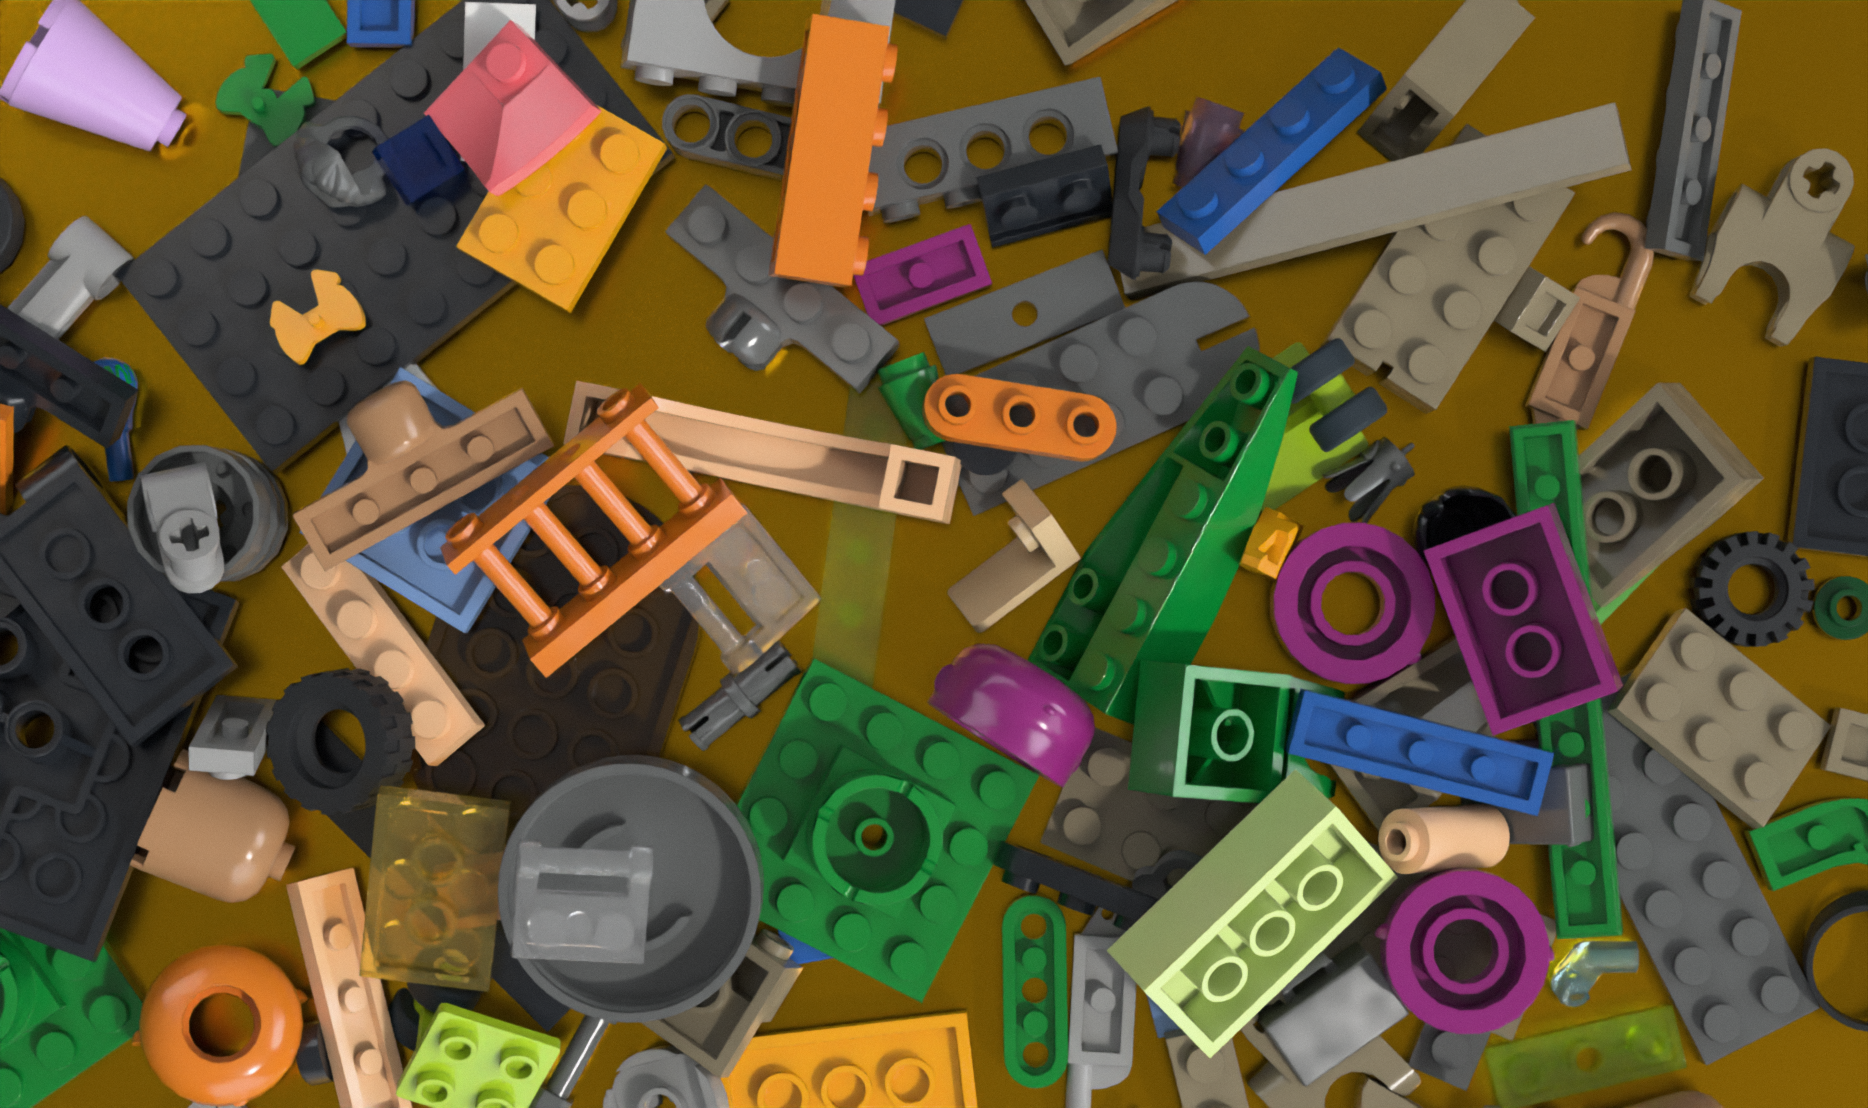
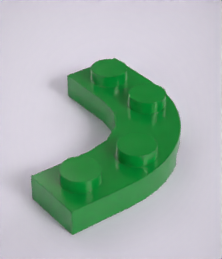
M1849 797L1818 801L1768 820L1762 828L1744 830L1767 889L1771 891H1776L1832 867L1853 863L1868 865L1867 798Z

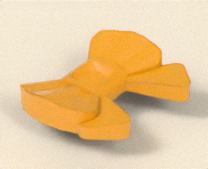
M318 269L311 272L319 305L305 314L298 313L280 301H275L272 304L270 326L275 329L276 338L283 351L298 365H302L308 360L316 343L338 330L357 331L366 326L365 315L360 303L344 286L339 285L341 278L335 272Z

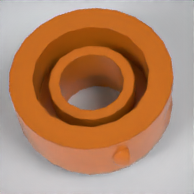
M230 944L202 946L176 958L164 967L151 983L142 1003L139 1030L133 1034L132 1046L142 1047L150 1068L159 1080L178 1096L202 1105L217 1107L229 1105L243 1106L249 1100L261 1096L276 1085L292 1066L302 1037L303 1017L301 1004L308 1001L309 998L304 991L295 989L293 983L281 967L264 954L244 946ZM228 994L239 998L248 1006L253 1016L254 1030L250 1041L241 1051L231 1056L215 1057L204 1053L194 1044L190 1035L189 1021L193 1010L202 1000L212 995Z

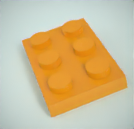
M598 106L601 110L600 114L568 145L534 173L500 196H496L488 191L456 246L461 252L568 313L572 312L667 150L665 143Z

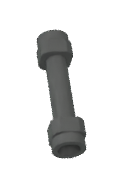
M585 1015L548 1083H542L528 1108H571L574 1100L569 1096L609 1023L616 1025L617 1022Z

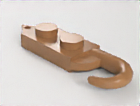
M1611 212L1600 215L1588 224L1581 236L1582 242L1589 245L1598 234L1605 230H1618L1629 239L1631 250L1620 278L1610 275H1592L1580 280L1571 292L1579 296L1580 299L1548 347L1525 404V407L1532 411L1533 424L1575 420L1576 430H1586L1590 425L1653 264L1654 251L1644 248L1647 228L1640 220L1629 214Z

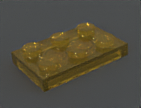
M380 786L376 802L359 976L489 992L499 915V871L507 843L511 801Z

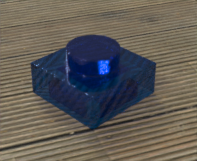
M430 115L378 145L372 151V154L406 206H409L464 170V167Z

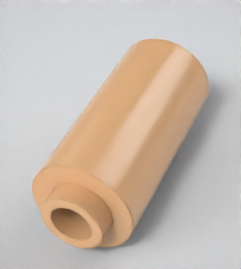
M1489 804L1397 809L1388 814L1383 820L1378 836L1379 850L1383 860L1393 871L1400 874L1438 872L1450 868L1475 869L1492 867L1503 859L1510 841L1509 827L1506 819L1497 808Z

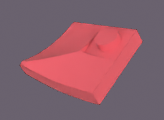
M510 20L432 103L424 114L466 161L484 187L490 193L500 196L554 157L600 114L601 110L520 25Z

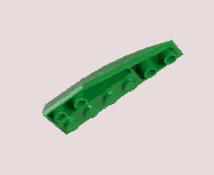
M1250 346L1245 348L1086 549L1030 654L1029 662L1067 685L1082 699L1103 713L1134 725L1140 660L1191 665L1234 579L1240 559L1263 505L1283 439L1298 375L1297 371Z

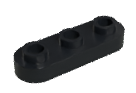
M1004 840L1001 841L993 865L1004 869L1001 878L1002 882L1037 894L1040 884L1060 891L1056 903L1093 916L1096 906L1116 913L1113 925L1125 931L1160 900L1061 860Z

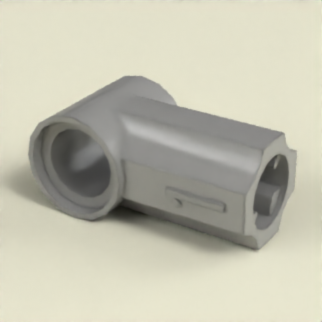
M82 216L60 234L49 250L48 258L50 261L7 309L59 340L94 299L101 300L122 282L116 274L134 261L135 258L88 216Z

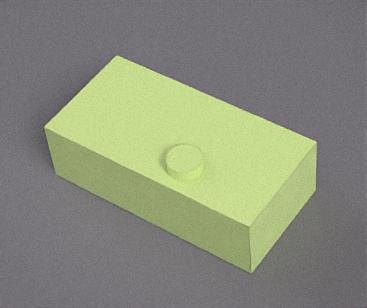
M1295 769L1107 949V952L1187 1036L1211 1058L1398 877L1341 811Z

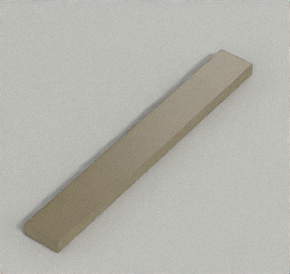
M1614 102L1275 192L1206 255L1165 229L1162 222L1146 226L1144 232L1167 233L1172 239L1170 267L1163 274L1140 271V275L1136 277V280H1132L1121 273L1124 294L1129 300H1134L1160 293L1178 284L1204 282L1630 171L1632 169L1618 108Z

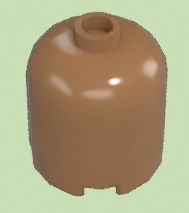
M183 749L174 764V768L178 770L175 771L168 789L162 788L138 841L137 846L142 848L138 854H134L130 866L220 901L229 903L246 901L259 892L268 877L281 881L296 848V846L285 842L290 824L288 809L279 796L244 777L223 780L212 777L209 772L189 771V751Z

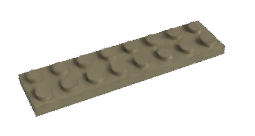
M1095 727L1091 744L1083 755L1079 767L1070 776L1065 786L1061 788L1039 842L1133 882L1134 875L1139 868L1144 866L1154 867L1168 852L1186 850L1203 858L1260 803L1171 797L1128 790L1132 742ZM1368 842V844L1382 858L1379 846ZM1183 868L1172 870L1167 876V883L1174 886L1189 871ZM1393 871L1398 878L1326 946L1322 952L1332 959L1353 943L1358 942L1372 955L1384 973L1380 959V939L1374 933L1377 927L1385 922L1388 912L1401 893L1410 884L1432 872L1400 874ZM1540 914L1545 924L1549 945L1552 946L1556 937L1555 920ZM1472 919L1456 920L1446 925L1437 935L1434 944V960L1440 972L1446 977L1455 980L1470 979L1480 974L1489 964L1492 955V940L1487 929L1481 923ZM1523 1014L1502 1028L1490 1032L1513 1041Z

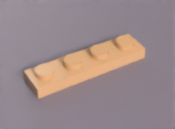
M309 544L282 566V569L356 669L370 671V675L374 677L381 676L389 682L388 686L394 692L398 691L404 700L402 704L406 712H410L413 721L411 730L412 736H415V748L428 765L438 766L485 726L375 578L347 561L324 571Z
M354 868L286 884L340 1108H412L410 1100L396 1095L397 1082L403 1073V1068Z

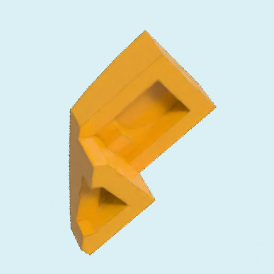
M1265 507L1251 532L1239 565L1261 578L1272 582L1273 579L1277 580L1289 551L1297 544L1304 526L1279 511Z

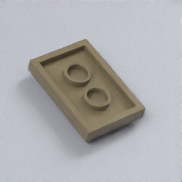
M1687 608L1676 610L1607 709L1608 713L1752 829L1762 828L1766 825L1831 727L1825 720Z

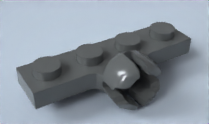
M707 184L702 187L665 231L671 240L725 283V297L706 318V329L727 352H732L739 358L738 361L750 369L755 371L765 369L782 347L793 343L807 350L860 394L878 373L877 370L881 369L901 346L894 336L831 285L768 276L773 238Z

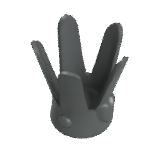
M1383 436L1380 440L1374 441L1362 451L1359 458L1323 474V478L1334 477L1327 482L1325 490L1330 493H1336L1346 488L1344 492L1345 499L1356 501L1349 511L1350 520L1355 522L1364 515L1362 523H1368L1391 491L1397 486L1405 485L1408 479L1415 476L1412 466L1405 458V455L1415 447L1414 443H1409L1400 451L1389 439Z

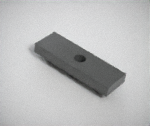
M1102 249L924 318V322L946 376L950 374H963L1079 329L1124 309L1125 306ZM1022 304L1031 306L1036 312V321L1029 326L1018 325L1012 317V312L1017 306Z

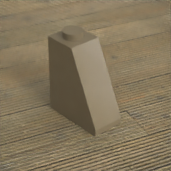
M1466 0L1364 122L1357 133L1391 161L1422 154L1457 114L1535 17L1524 9L1517 0Z

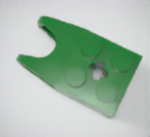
M1140 660L1128 790L1171 797L1261 803L1296 769L1326 798L1334 797L1336 780H1331L1325 775L1316 773L1310 768L1304 757L1288 754L1284 749L1300 688L1345 699V692L1287 674Z

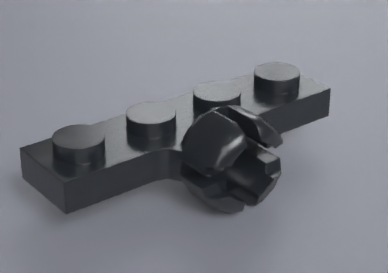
M0 304V404L14 407V433L23 429L25 423L32 421L36 408L39 407L108 449L120 439L139 390Z

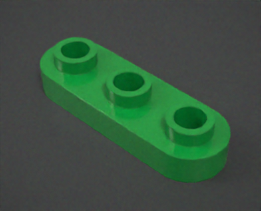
M1027 894L1015 899L1007 907L1002 919L1004 1061L1008 1073L1016 1082L1029 1088H1043L1055 1083L1064 1073L1068 1063L1066 921L1060 907L1052 899L1040 894ZM1030 914H1038L1046 921L1045 931L1038 937H1029L1021 929L1023 919ZM1031 978H1039L1047 985L1045 996L1038 1001L1028 1000L1022 993L1024 983ZM1039 1042L1046 1046L1048 1055L1044 1062L1033 1065L1024 1059L1023 1051L1028 1044Z

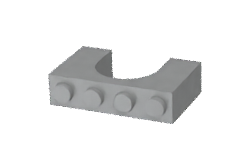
M630 0L620 68L635 70L634 80L642 83L672 86L673 79L676 77L699 81L698 91L703 93L734 97L736 96L737 88L762 92L761 102L776 106L793 107L802 48L790 54L777 57L751 55L735 48L718 33L707 14L704 0ZM822 0L820 15L890 26L889 43L895 0ZM883 82L881 84L879 104L881 103Z

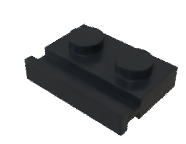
M1101 144L976 177L992 248L1111 217L1112 215L1111 200L1113 199L1109 171Z

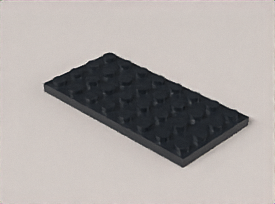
M550 0L460 1L412 40V46L405 45L309 121L325 125L337 117L352 115L366 118L380 127L389 140L392 152L389 168L382 178L386 187V195L382 199L372 204L358 207H329L323 204L303 185L300 179L299 166L294 158L295 150L293 148L298 130L116 274L271 472L275 474L281 472L335 429L358 402L381 390L384 385L394 378L400 367L406 369L409 365L418 363L517 284L461 252L456 247L487 195L488 190L466 161H460L461 155L424 114L463 71L465 2L536 4L535 41L596 105L665 143ZM354 129L341 130L335 133L327 143L340 153L351 175L368 168L377 159L376 144L370 136L362 131ZM667 145V150L651 176L675 158ZM316 269L335 272L341 278L339 285L344 286L360 303L365 315L366 326L357 331L338 330L316 343L308 360L304 364L298 365L283 351L276 338L275 329L270 326L272 304L275 301H280L298 313L305 314L319 305L311 272Z

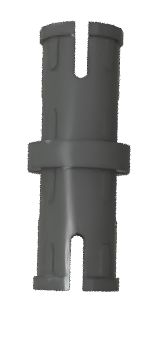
M776 640L769 649L737 675L729 672L720 679L722 687L686 716L678 719L684 731L687 732L689 730L692 733L689 735L690 739L702 751H705L712 742L743 717L747 716L751 719L762 711L759 704L795 675L798 676L803 670L797 660L790 658L792 654L779 640Z

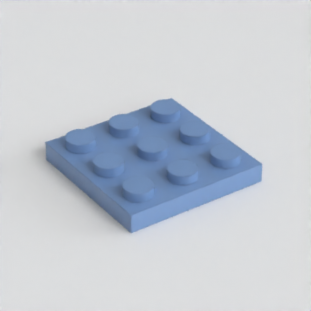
M401 367L390 383L404 380L413 383L420 392L434 419L443 426L453 425L475 413ZM356 440L322 496L363 475L368 469L367 458ZM540 453L345 561L463 633H468L496 586L474 561L470 562L455 575L446 565L440 549L447 542L445 535L458 520L467 514L475 513L479 516L549 457ZM523 519L494 543L496 548L510 563L530 532L531 527Z

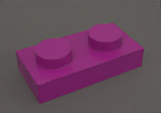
M971 224L868 260L863 276L853 274L867 315L880 326L992 286V281Z

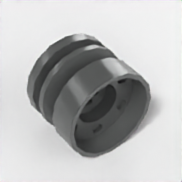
M208 445L178 446L155 456L136 477L127 500L128 529L137 551L156 570L165 573L156 533L151 530L140 475L201 462L206 463L215 504L225 505L227 508L220 515L221 522L224 525L219 527L220 545L224 558V573L220 581H239L260 572L278 554L288 530V501L279 479L260 460L235 450L221 449Z

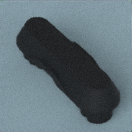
M1146 106L1121 116L1118 132V153L1116 155L1108 265L1132 280H1136V277H1139L1140 271L1163 274L1169 269L1171 260L1172 239L1168 234L1144 232L1145 227L1142 225L1144 197L1140 189L1142 188L1149 155L1169 156L1172 158L1178 153L1181 124L1176 117H1154V111L1151 110V106Z

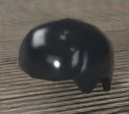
M1460 485L1446 488L1424 502L1422 510L1416 514L1412 529L1415 550L1431 572L1424 550L1514 518L1516 514L1503 497L1480 487Z

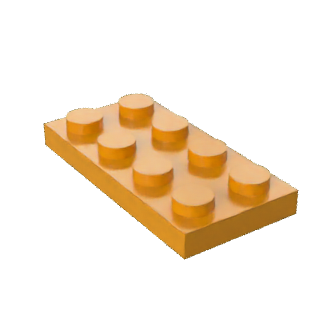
M966 1010L755 1034L730 1076L720 1078L727 1093L729 1108H978Z

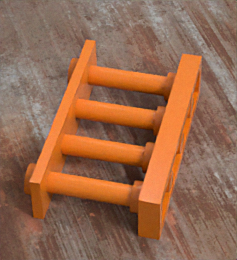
M641 383L631 391L623 388L608 397L598 408L597 414L599 417L479 516L475 513H470L458 520L446 533L445 539L447 542L440 547L446 565L455 575L470 562L474 561L529 623V635L522 642L530 660L546 678L747 514L738 498L721 478L717 479L710 486L707 483L700 485L646 422L645 419L659 407ZM624 436L680 501L678 504L679 511L660 527L657 524L649 526L595 462L598 457ZM573 478L577 480L630 542L628 546L629 553L610 568L606 565L599 567L544 503ZM523 519L580 583L578 587L579 594L560 609L556 606L549 608L494 545L498 539Z

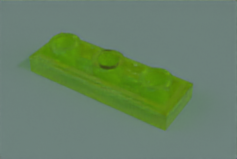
M1669 1003L1514 1039L1513 1041L1510 1040L1485 1046L1483 1050L1496 1105L1502 1108H1519L1687 1068L1673 1006ZM1584 1048H1593L1596 1055L1594 1063L1586 1069H1580L1577 1065L1578 1053Z

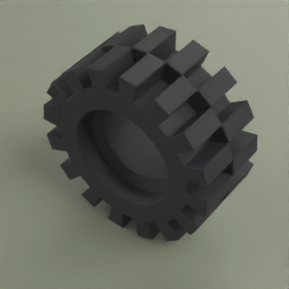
M1753 531L1725 536V539L1715 541L1707 547V554L1699 557L1694 565L1698 570L1695 577H1690L1689 588L1694 589L1695 599H1690L1692 609L1699 611L1702 617L1701 621L1727 642L1734 643L1735 646L1759 647L1767 646L1770 643H1779L1788 638L1787 634L1790 631H1797L1804 623L1801 620L1804 612L1811 611L1813 601L1808 600L1809 590H1815L1814 579H1808L1805 571L1811 567L1806 558H1799L1795 552L1798 548L1791 542L1779 540L1780 536ZM1747 564H1755L1764 568L1771 575L1775 586V593L1771 604L1764 611L1754 615L1738 610L1732 604L1728 595V583L1732 574L1738 568Z

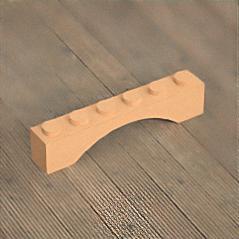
M576 381L563 444L568 443L599 417L597 410L600 405L620 389ZM652 396L659 408L645 420L689 472L950 524L962 467L960 464L961 460L954 456L809 430ZM625 436L603 453L647 463Z

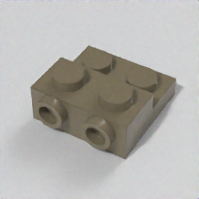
M761 929L758 936L754 934L743 961L733 975L709 998L677 1015L641 1023L718 1078L729 1077L760 1024L771 1022L803 967L790 959L794 947L789 942L771 931Z

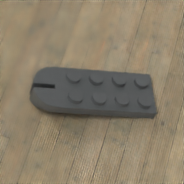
M1205 282L1178 284L975 375V377L1096 396L1106 402L1113 411L1117 428L1115 438L1110 447L1099 457L1090 461L1079 462L1018 452L1013 463L1006 470L995 475H977L962 466L958 482L973 516L1006 503L1007 501L1002 493L1020 479H1023L1033 491L1188 422L1247 346L1260 352V342L1256 328H1252L1201 351L1197 342L1198 339L1229 325L1252 318L1244 305L1232 293L1214 284ZM952 395L946 398L945 407L950 415L962 417L967 414L968 404L963 397ZM1016 405L1010 409L1009 416L1014 425L1027 427L1031 424L1032 415L1028 408ZM1085 415L1075 417L1073 426L1076 433L1082 437L1093 436L1095 433L1094 421ZM942 441L941 444L946 455L956 457L953 442Z

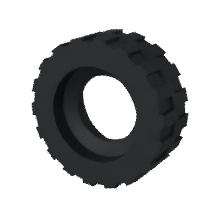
M349 668L310 674L301 677V682L291 683L284 690V696L276 700L272 708L274 713L271 721L267 723L266 734H269V745L266 746L267 756L271 758L274 767L272 772L276 781L280 780L285 787L284 792L291 799H297L302 803L301 807L309 811L319 810L324 815H335L381 804L389 799L388 795L391 792H396L404 783L402 779L407 772H410L413 763L411 754L412 749H415V736H412L411 724H413L410 712H406L402 704L404 702L398 691L394 692L388 686V681L381 676L374 677L370 675V671L364 669L349 670ZM334 709L345 710L354 715L360 722L364 732V758L354 770L348 773L336 772L327 767L322 761L317 747V725L326 713Z

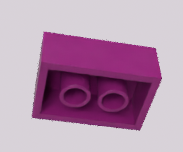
M1555 503L1424 550L1493 736L1618 692L1623 686Z

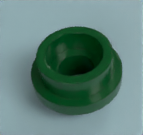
M1840 576L1828 580L1817 590L1813 599L1812 612L1816 624L1826 635L1839 640H1852L1868 632L1867 583L1855 577ZM1844 596L1851 597L1857 606L1856 614L1850 620L1842 619L1837 613V603Z

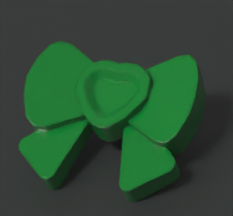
M271 53L246 56L244 61L246 68L236 70L222 83L217 93L215 104L220 113L225 115H243L247 121L263 129L271 146L276 148L298 131L306 122L307 115L304 108H311L316 102L309 79L304 76L277 98L273 90L264 89L276 63L274 55Z

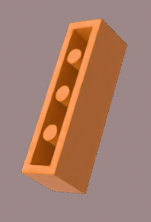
M812 14L806 19L768 276L844 288L852 285L853 274L860 276L864 274L869 238L859 236L862 211H873L878 189V173L868 172L872 146H883L888 121V109L878 107L882 82L891 83L893 80L898 52L897 44L888 43L890 26L819 14Z

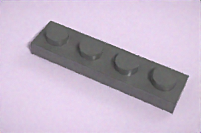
M1716 0L1682 1L1680 20L1675 32L1676 46L1670 84L1666 91V111L1661 143L1656 155L1657 169L1652 201L1646 219L1647 233L1644 248L1680 260L1703 261L1742 13V10Z

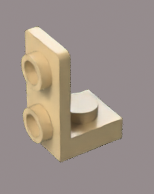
M1020 479L1002 493L1016 514L1007 524L1017 538L950 587L947 592L977 633L984 632L1081 559L1053 515L1023 479Z

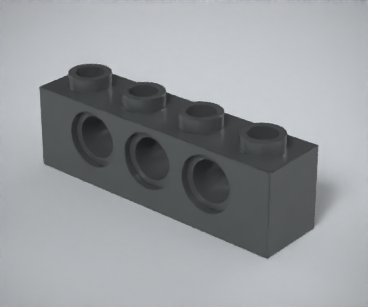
M1101 77L888 125L883 146H872L868 172L878 173V189L873 211H868V215L882 214L883 223H890L916 217L921 214L919 205L944 199L946 209L981 201L976 177L1100 144L1102 145L1106 161L1115 160L1118 149ZM1040 124H1053L1063 132L1065 145L1057 153L1050 155L1041 154L1030 144V132ZM979 138H991L1002 147L1003 159L993 168H978L967 157L966 152L970 144ZM918 152L931 153L941 163L942 169L940 174L929 183L914 182L905 173L904 168L907 160Z

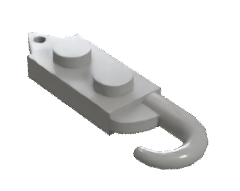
M1101 907L1096 909L1081 933H1074L1065 1108H1091L1092 1089H1106L1119 1084L1129 1075L1132 1067L1136 982L1107 952V949L1126 931L1113 925L1116 913H1113L1110 919H1104L1101 915L1103 910Z

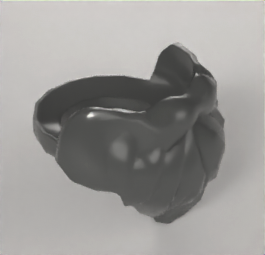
M352 115L337 117L325 125L305 122L301 126L293 144L295 150L294 158L299 166V176L303 185L323 204L329 207H358L377 202L386 195V187L382 178L389 168L392 152L389 140L379 126L366 118ZM354 129L362 131L371 137L376 144L378 152L377 159L371 166L351 175L340 153L327 144L330 138L341 130Z

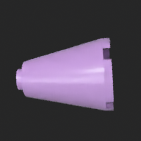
M53 0L38 22L40 26L29 42L26 41L0 89V99L8 103L9 106L149 152L157 141L168 147L187 114L177 109L182 96L80 0Z

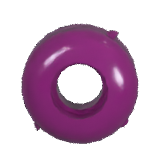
M1340 523L1317 530L1300 540L1289 551L1277 580L1273 579L1269 595L1272 625L1275 635L1287 655L1302 669L1321 679L1343 684L1370 683L1391 676L1407 664L1413 665L1422 660V655L1419 652L1431 632L1435 615V590L1429 570L1418 552L1402 537L1383 527L1367 523ZM1345 572L1358 573L1367 577L1376 587L1380 597V612L1375 623L1366 631L1356 635H1345L1334 630L1325 620L1321 609L1322 594L1326 585L1335 576Z
M978 643L964 648L953 659L951 664L944 666L937 673L934 680L935 690L927 701L930 706L970 733L1061 788L1065 786L1070 776L1079 767L1095 732L1094 716L1086 701L1077 693L1023 657L995 644Z
M1450 868L1432 872L1413 882L1395 900L1385 918V922L1377 927L1374 933L1380 939V959L1385 978L1396 998L1419 1019L1437 1029L1455 1034H1482L1500 1029L1519 1018L1535 1001L1544 985L1549 961L1555 959L1553 949L1549 945L1544 921L1533 902L1515 885L1497 875L1474 868ZM1472 919L1481 923L1491 937L1492 955L1489 964L1480 974L1470 979L1455 980L1446 977L1440 972L1434 960V944L1437 935L1446 925L1456 920Z

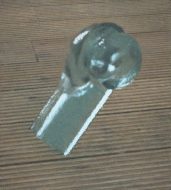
M1583 941L1575 944L1556 966L1551 978L1552 990L1557 995L1558 1000L1568 1007H1579L1590 999L1588 991L1602 973H1637L1639 967L1637 941Z

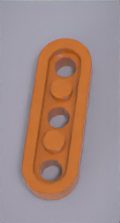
M950 374L938 379L927 391L922 404V415L926 426L934 435L943 440L1079 462L1090 461L1103 454L1112 444L1117 428L1113 411L1106 402L1096 396L963 374ZM952 395L963 397L968 404L967 414L962 417L950 415L945 407L946 398ZM1022 405L1029 409L1032 415V422L1029 426L1018 427L1012 423L1009 412L1013 406ZM1080 415L1090 417L1095 423L1094 435L1091 437L1078 435L1073 426L1075 417Z

